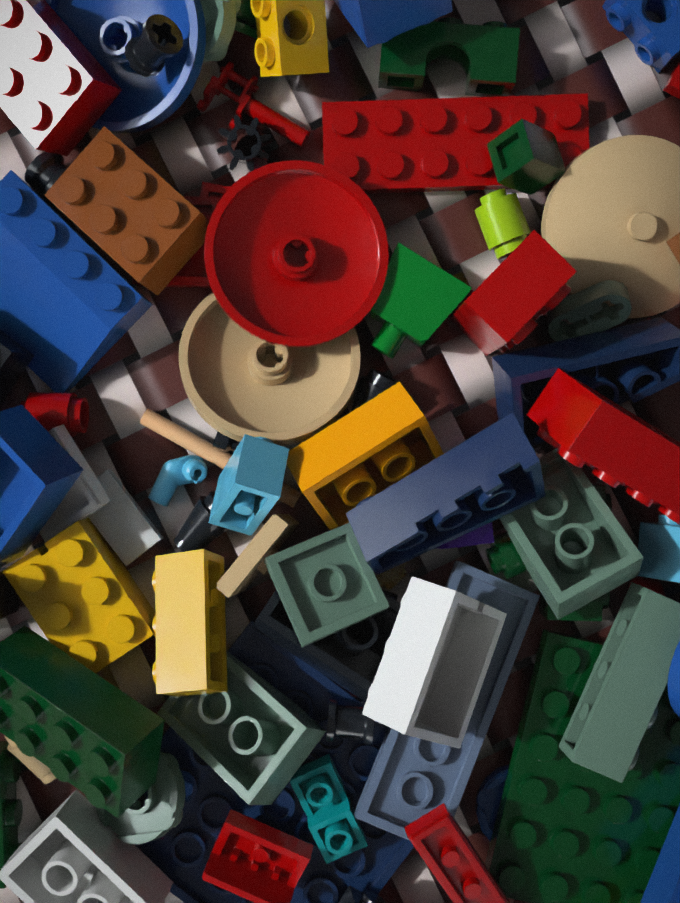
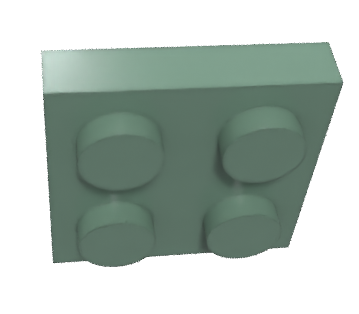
M350 522L270 555L264 560L302 648L379 614L390 607L373 570L365 560Z

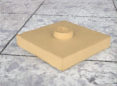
M273 514L216 583L218 585L216 588L228 598L245 591L259 573L265 575L268 572L264 563L265 558L277 553L300 523L290 514Z

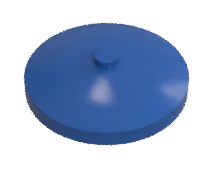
M45 0L122 89V92L92 126L93 128L101 130L105 126L112 133L120 134L144 131L166 120L187 99L198 79L205 55L206 25L200 0ZM154 14L164 15L176 23L183 36V47L177 55L165 59L164 67L158 75L144 77L130 67L124 54L125 46L132 37H139L142 34L143 24L150 16Z

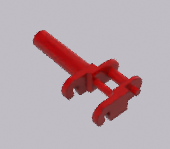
M231 61L225 67L222 66L219 72L221 74L219 78L214 75L212 76L203 91L204 99L199 100L197 109L204 112L214 96H219L222 93L238 103L236 115L241 119V123L246 115L253 119L258 118V122L298 146L303 147L310 131L258 100L250 98L253 92L256 93L259 89L256 86L258 77L254 75L249 80L233 71L234 63ZM229 79L244 88L240 96L225 88ZM234 118L229 123V128L231 129L235 128Z

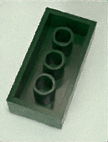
M24 625L0 642V732L15 742L23 754L29 757L34 756L49 767L57 779L62 782L68 781L83 792L89 802L95 807L104 808L119 818L156 782L165 720Z

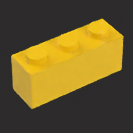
M206 549L155 556L152 586L155 592L156 615L153 617L152 630L156 638V660L153 664L152 676L156 684V694L180 697L228 692L225 595L216 588L218 586L216 583L224 575V557Z

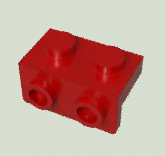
M230 809L202 874V879L254 903H291L294 889L310 861L314 845Z

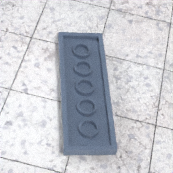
M455 561L445 587L458 591L507 614L461 748L458 749L404 735L388 727L354 811L355 818L407 840L409 839L404 827L444 803L453 817L455 816L540 595L460 561Z

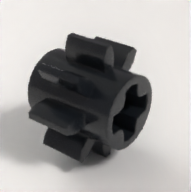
M235 115V128L231 132L225 128H219L218 133L227 139V145L218 148L217 154L224 155L229 153L232 158L230 170L233 171L239 162L246 163L247 170L251 172L254 170L253 160L256 157L265 161L269 159L270 156L261 150V145L271 139V134L260 135L256 130L258 118L253 119L249 126L242 125L239 116ZM244 133L246 139L255 140L256 144L251 147L250 156L244 157L241 150L232 149L231 145L237 142V134Z

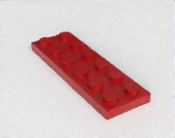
M588 93L322 102L324 165L346 175L363 189L366 194L512 189L498 183L487 144L519 120L524 119L555 135L566 168L572 160L590 148ZM556 179L543 188H552Z

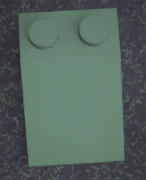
M557 448L538 458L540 460L546 496L499 519L531 578L559 620L638 576L643 556L583 470L561 457L556 452Z
M226 650L228 692L180 697L170 696L157 714L248 805H272L327 731L294 701Z

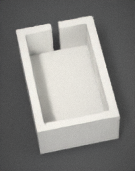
M412 576L407 591L402 597L401 607L391 635L385 644L384 654L375 679L369 688L368 698L362 714L404 735L460 749L507 614L458 591Z

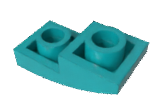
M330 754L300 766L289 782L307 816L308 828L326 864L368 846L359 819L354 816V807Z

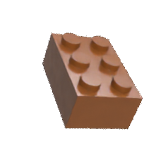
M105 126L44 195L138 283L156 295L162 292L205 243L209 220Z

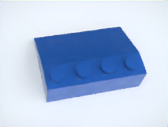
M10 170L0 181V330L35 355L28 364V367L55 393H68L153 304L51 207L39 193L15 172Z

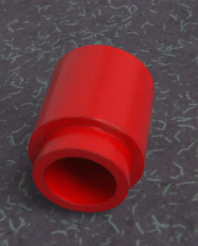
M31 392L26 401L20 403L48 432L64 424L71 437H75L77 433H86L88 429V401L86 398H77L75 393Z

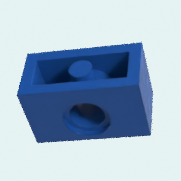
M605 0L602 8L606 11L609 23L617 31L624 32L635 45V52L643 63L652 65L657 73H659L680 55V0ZM645 11L656 13L661 23L651 21Z

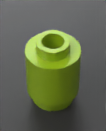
M505 188L481 197L480 202L482 205L474 210L489 251L494 250L497 259L508 257L531 233L517 194L507 195Z

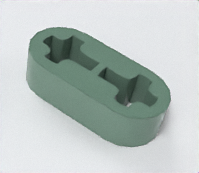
M606 280L564 298L554 309L547 312L549 336L557 342L594 332H602L624 322L629 317L632 309L628 288L616 280ZM610 300V302L615 305L609 307L607 303L603 302ZM567 319V320H568L570 323H572V324H569V325H568V323H567L566 321H562V320Z

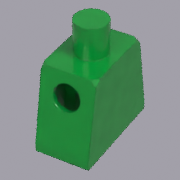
M398 242L388 264L382 291L369 312L370 317L383 324L371 346L391 359L395 357L405 339L422 347L463 301L472 287Z

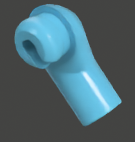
M187 455L165 462L148 498L167 507L177 486L190 483L197 484L204 481L208 473L204 460L199 456Z

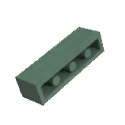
M631 582L558 746L573 763L620 783H623L627 771L633 769L637 763L640 742L646 729L650 728L657 718V704L665 687L668 686L669 668L675 649L680 641L679 602Z

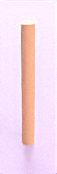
M149 408L144 412L140 420L141 425L221 469H224L232 456L229 452H223L214 448L213 444ZM283 483L279 501L294 508L301 492Z

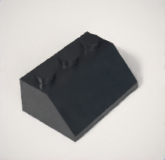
M275 590L252 628L366 702L369 688L375 679L384 654L385 644L391 635L401 603L384 593L390 606L387 610L302 648L278 592Z

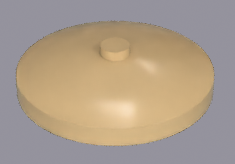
M627 135L606 140L589 148L566 166V172L554 182L542 214L541 237L577 271L566 282L572 288L568 296L599 282L616 280L623 283L629 291L632 309L628 318H642L662 313L680 303V264L666 241L680 233V147L670 141L654 136ZM610 300L603 302V303H607V304L609 305V307L615 305V304H612V303L610 302Z
M213 292L206 296L190 315L182 332L179 345L181 379L192 406L212 428L239 442L245 434L270 439L274 444L280 446L291 445L309 439L330 426L343 413L354 394L360 370V344L355 327L342 336L320 345L296 348L274 345L248 334L236 325L223 311Z

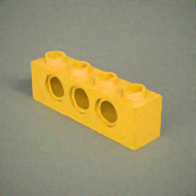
M250 0L252 13L256 17L257 40L254 51L256 62L260 66L261 77L329 72L325 0ZM285 16L290 22L291 30L289 36L284 30Z

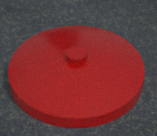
M289 160L274 162L244 175L219 200L206 230L204 243L205 268L211 290L217 302L228 317L248 334L270 344L296 348L320 345L332 341L351 330L369 313L382 291L388 270L389 251L387 235L383 221L371 199L363 189L346 175L328 166L310 161Z

